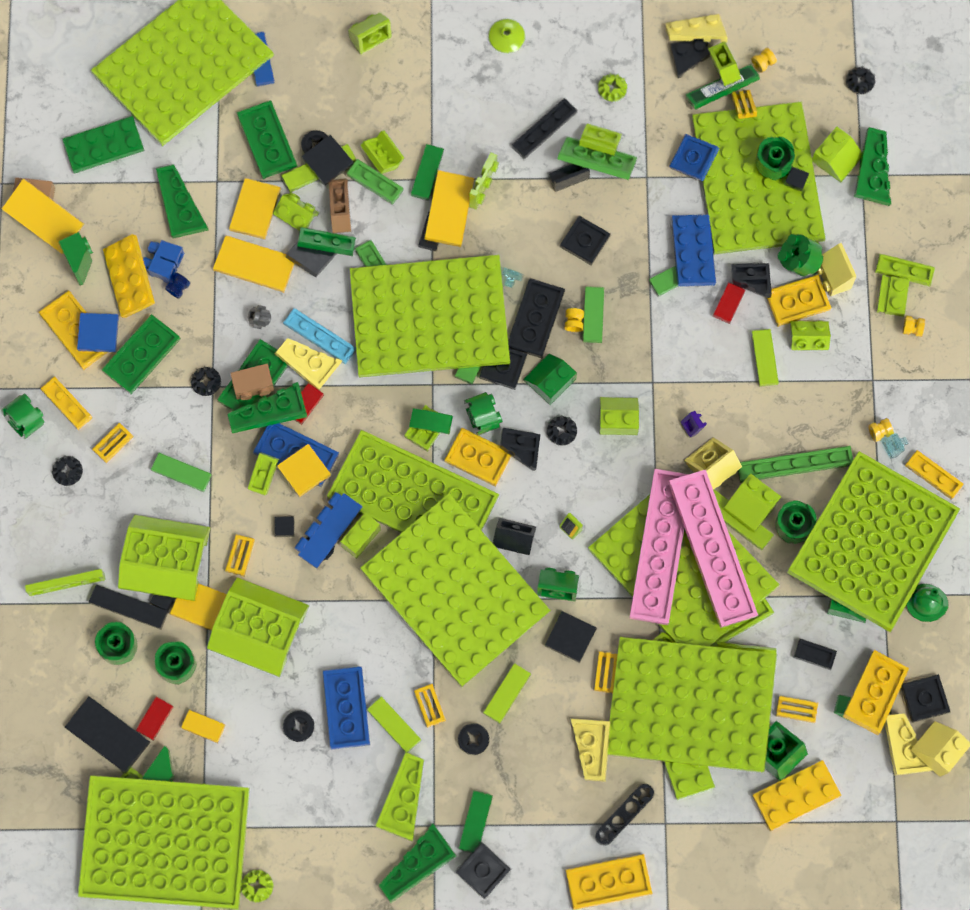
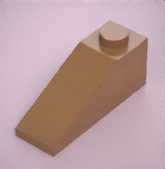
M332 180L329 183L333 233L351 232L348 180Z

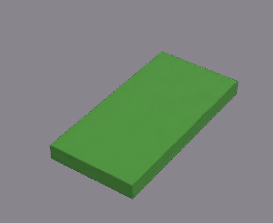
M566 137L558 154L559 160L626 180L630 179L638 157L616 151L613 156L579 146L580 140Z

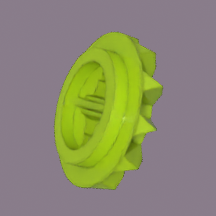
M610 73L607 76H603L599 81L598 91L605 100L618 101L626 95L627 83L619 74ZM614 82H616L615 84L617 88H614L610 93V86L608 85H612Z
M252 870L244 876L241 882L242 893L249 901H265L273 891L272 878L262 870ZM259 878L260 884L265 888H259L255 895L254 887H251L249 884L256 883Z

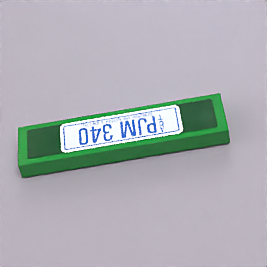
M750 64L739 69L741 80L724 86L720 78L686 94V99L696 110L760 80V76Z

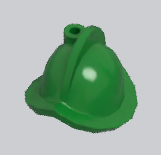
M919 584L910 597L907 608L914 618L922 622H932L946 614L949 608V601L946 594L940 588L931 584Z

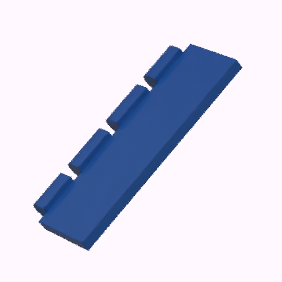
M337 492L333 494L327 502L333 507L332 510L324 506L316 517L321 522V525L313 521L305 532V535L310 538L309 541L302 537L294 547L300 552L298 556L316 569L363 507L344 493L342 496Z

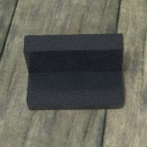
M571 164L548 173V177L555 192L588 180L590 178V170L586 167Z
M499 518L493 544L496 548L530 555L536 526Z

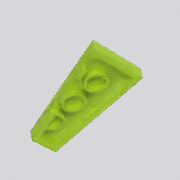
M405 752L376 824L377 828L412 842L424 759Z

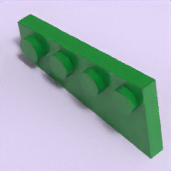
M868 127L866 131L854 197L890 206L892 203L889 192L890 181L888 178L889 164L887 163L888 145L886 131Z
M175 165L157 168L156 171L172 239L208 231V226Z
M298 382L285 390L283 388L276 391V394L268 398L265 396L259 399L257 403L248 404L227 414L232 434L307 417Z
M433 823L428 828L429 830L418 839L416 845L405 854L402 861L379 884L380 889L390 903L456 857L454 851Z

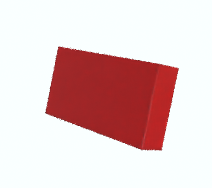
M728 282L713 317L730 324L746 290Z
M309 383L301 392L307 417L324 396V393ZM307 417L296 419L295 421L302 425Z
M156 696L136 731L154 741L174 706Z

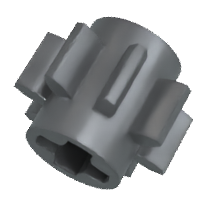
M258 305L248 312V321L250 324H253V328L261 329L269 325L271 313L269 310H266V306Z

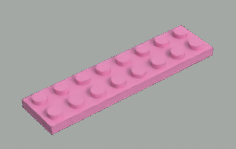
M659 469L654 470L630 619L664 625L669 624L684 525L668 482L689 474Z
M706 470L670 480L668 482L720 628L757 617V610Z

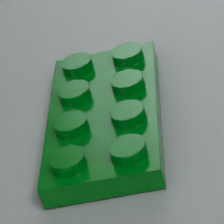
M272 100L237 112L263 179L298 167Z
M133 116L63 138L74 174L145 151Z
M151 314L104 366L102 372L129 394H132L181 338Z
M260 339L238 371L268 364L274 387L288 365L274 354L277 351L276 348ZM231 379L217 401L230 410L235 411L248 404L257 403L259 399L268 395L260 396L258 394L248 400H237Z

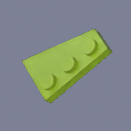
M490 152L481 171L482 178L478 177L475 181V187L469 193L470 208L477 210L478 205L483 204L485 199L484 191L486 188H490L492 183L491 175L493 172L496 173L499 167L497 154Z

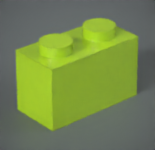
M725 41L708 48L713 64L724 86L741 80L737 63Z
M364 513L340 541L341 547L357 559L381 531L380 524L367 513Z

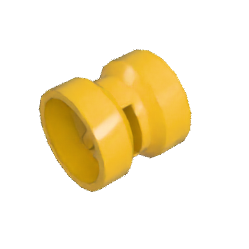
M765 48L761 51V54L753 56L751 62L755 69L762 73L767 70L768 66L774 65L777 59L769 48Z
M578 308L566 309L565 317L567 321L565 322L564 329L569 332L583 331L582 319L584 318V311Z
M906 315L903 334L909 335L912 333L915 336L922 337L925 319H913L912 316Z
M888 418L882 419L880 424L871 423L868 425L874 442L881 441L884 436L889 438L894 435L893 427Z

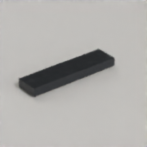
M564 98L517 139L511 147L523 159H526L577 113V109Z
M95 585L89 599V604L160 630L169 613L167 610L99 585Z

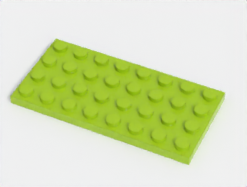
M363 430L360 431L327 495V498L330 499L335 492L341 496L343 493L363 506L359 511L360 514L367 513L377 522L400 533L405 531L448 493L482 531L499 497V494Z

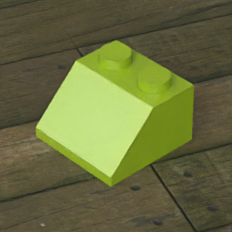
M380 12L368 16L365 21L352 25L348 30L349 38L360 55L392 37L390 20Z
M836 126L814 152L812 162L841 183L861 160L862 152L853 138Z
M600 397V435H638V398Z
M750 474L731 497L724 510L755 532L776 507L781 496Z

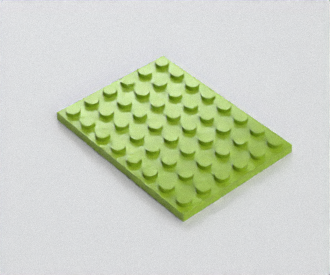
M178 0L91 69V72L136 120L164 146L254 73L262 64L271 59L274 53L222 0Z
M802 102L756 107L757 117L738 119L736 109L692 115L695 138L719 147L717 155L702 182L707 214L710 219L714 255L782 247L791 234H801L816 242L825 241L826 237ZM780 136L792 143L795 152L792 167L809 173L802 192L785 185L789 173L783 178L774 181L763 176L758 171L755 165L759 145L764 139Z
M500 255L350 268L359 378L510 364Z
M859 451L787 573L891 632L960 508Z
M449 493L360 568L461 687L551 611Z
M650 494L588 547V550L632 597ZM684 528L669 624L658 625L675 643L712 646L737 623L720 628ZM728 531L756 607L777 589L780 584Z
M620 637L610 713L608 755L764 773L777 654Z
M90 776L78 897L239 909L250 788Z

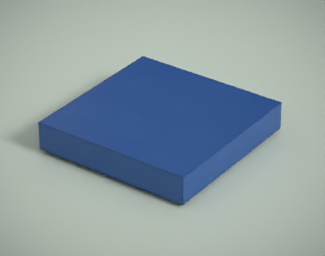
M685 134L669 167L703 182L717 155L719 147Z
M80 313L78 351L116 352L119 315Z

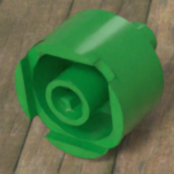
M780 136L764 139L759 145L755 165L758 171L763 176L774 181L786 176L790 172L795 159L794 146L788 139Z
M791 234L782 245L778 253V260L785 269L805 277L806 275L816 273L823 262L821 250L823 249L818 242L804 235Z
M487 392L464 400V404L468 403L469 408H466L470 423L473 429H478V432H476L477 436L500 427L499 423H502L503 420L499 411H495L493 405L496 402L492 393L488 395Z
M25 393L19 395L1 409L4 417L8 415L9 421L7 422L19 436H24V439L32 435L45 423L42 418L44 416L38 407L34 408L30 404L31 400Z
M795 500L786 503L780 509L775 521L778 535L788 544H798L806 541L816 524L815 511L810 505ZM793 520H794L795 522H798V521H799V524H798V525H797L796 523L793 524L792 521H793Z
M110 622L104 625L96 634L95 647L106 662L113 665H122L130 662L136 654L137 639L132 630L125 624ZM116 640H118L120 644H117V647H114L113 644H115Z
M179 641L167 642L159 647L155 654V667L159 675L166 682L179 685L193 676L197 663L194 654L186 644ZM173 660L178 661L179 664H178V665H175V664L173 665V664H172V661H173Z

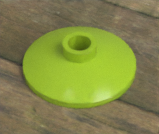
M502 19L494 23L490 28L489 41L495 50L502 53H512L523 45L525 31L517 21Z

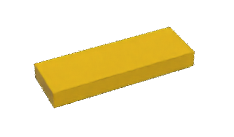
M55 376L40 388L77 430L81 429L93 418Z
M916 450L905 465L951 500L964 485V483L918 450Z

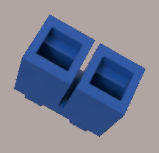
M163 240L160 243L151 241L148 253L154 254L153 260L146 257L143 258L146 271L149 272L151 277L160 278L165 283L171 285L177 268L185 254L183 247Z

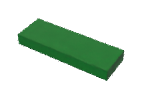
M426 144L411 192L412 197L429 201L444 154V148Z
M301 227L297 246L353 256L356 237Z
M473 791L459 850L472 853L482 841L493 795Z

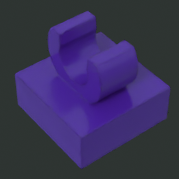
M696 411L690 412L681 421L690 438L696 436L707 425L706 422L703 423L700 417L702 415L697 414Z

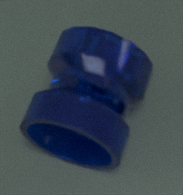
M175 273L172 277V283H168L165 289L172 296L180 299L183 295L182 290L187 289L191 283L183 275Z

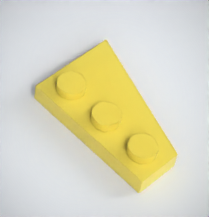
M719 14L666 23V31L669 40L692 41L696 38L704 39V42H711V39H721V42H727V34Z
M289 338L274 353L318 390L342 362V360L329 357L325 353L317 352Z
M905 713L888 715L885 721V728L894 775L933 771L911 751L912 747L917 743V739Z
M571 719L585 780L606 782L610 721Z

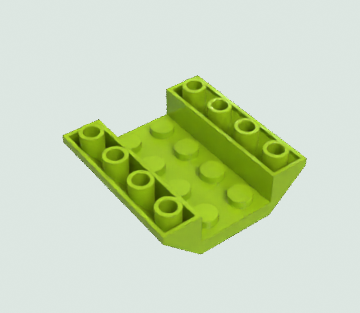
M134 515L127 529L121 555L118 589L195 601L199 584L197 579L204 546H207L210 527Z
M237 577L229 589L214 623L207 649L280 677L287 661L286 656L310 605Z

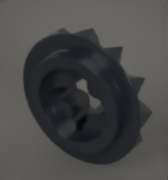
M855 66L852 70H849L846 76L848 88L856 94L870 92L876 82L875 74L870 69L864 68V66ZM862 76H865V82L861 81L857 84L858 77L861 78Z
M313 130L305 134L301 141L304 154L312 149V141L315 143L321 142L328 135L320 130Z
M204 366L200 369L197 368L196 372L192 374L190 382L197 394L210 396L219 390L221 377L219 372L213 367ZM205 375L208 379H211V381H208L207 388L203 382H200L204 380Z
M563 415L554 417L548 423V438L554 444L560 446L572 443L577 436L576 423L570 417ZM566 424L565 430L567 431V433L563 432L562 434H560V436H558L559 429L557 428H562V426Z
M64 456L57 459L55 464H53L52 475L60 485H73L82 477L83 467L80 461L73 456ZM66 464L72 469L69 471L68 478L65 472H61L65 469Z
M304 711L291 712L283 722L285 735L289 740L297 743L310 738L315 729L313 718ZM295 719H297V721L300 724H305V726L302 727V734L298 731V729L292 730L294 729V727H296Z
M468 724L459 732L458 744L461 750L468 755H478L489 746V734L479 724ZM469 734L474 737L480 734L477 739L478 745L475 743L467 745L470 741Z

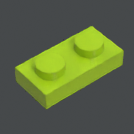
M262 452L259 453L248 489L266 496L279 459Z

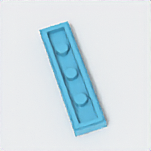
M295 308L283 322L285 326L334 358L342 360V363L345 365L356 351V347Z

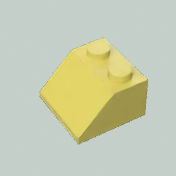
M839 243L822 254L823 262L817 271L818 275L822 276L824 280L822 282L826 292H829L830 296L852 289L856 279V273L842 243Z
M714 437L684 460L694 473L706 470L713 490L742 468L734 450Z
M934 721L912 747L911 751L941 777L952 770L969 749L970 742L957 730Z

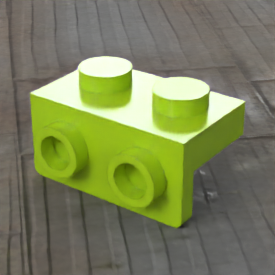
M385 130L380 131L376 138L365 140L360 145L380 174L396 170L404 159V156Z
M294 193L282 195L273 212V215L300 231L301 227L308 228L313 218L319 214L315 210V206L302 202L300 197Z
M791 321L792 350H829L831 338L829 321Z

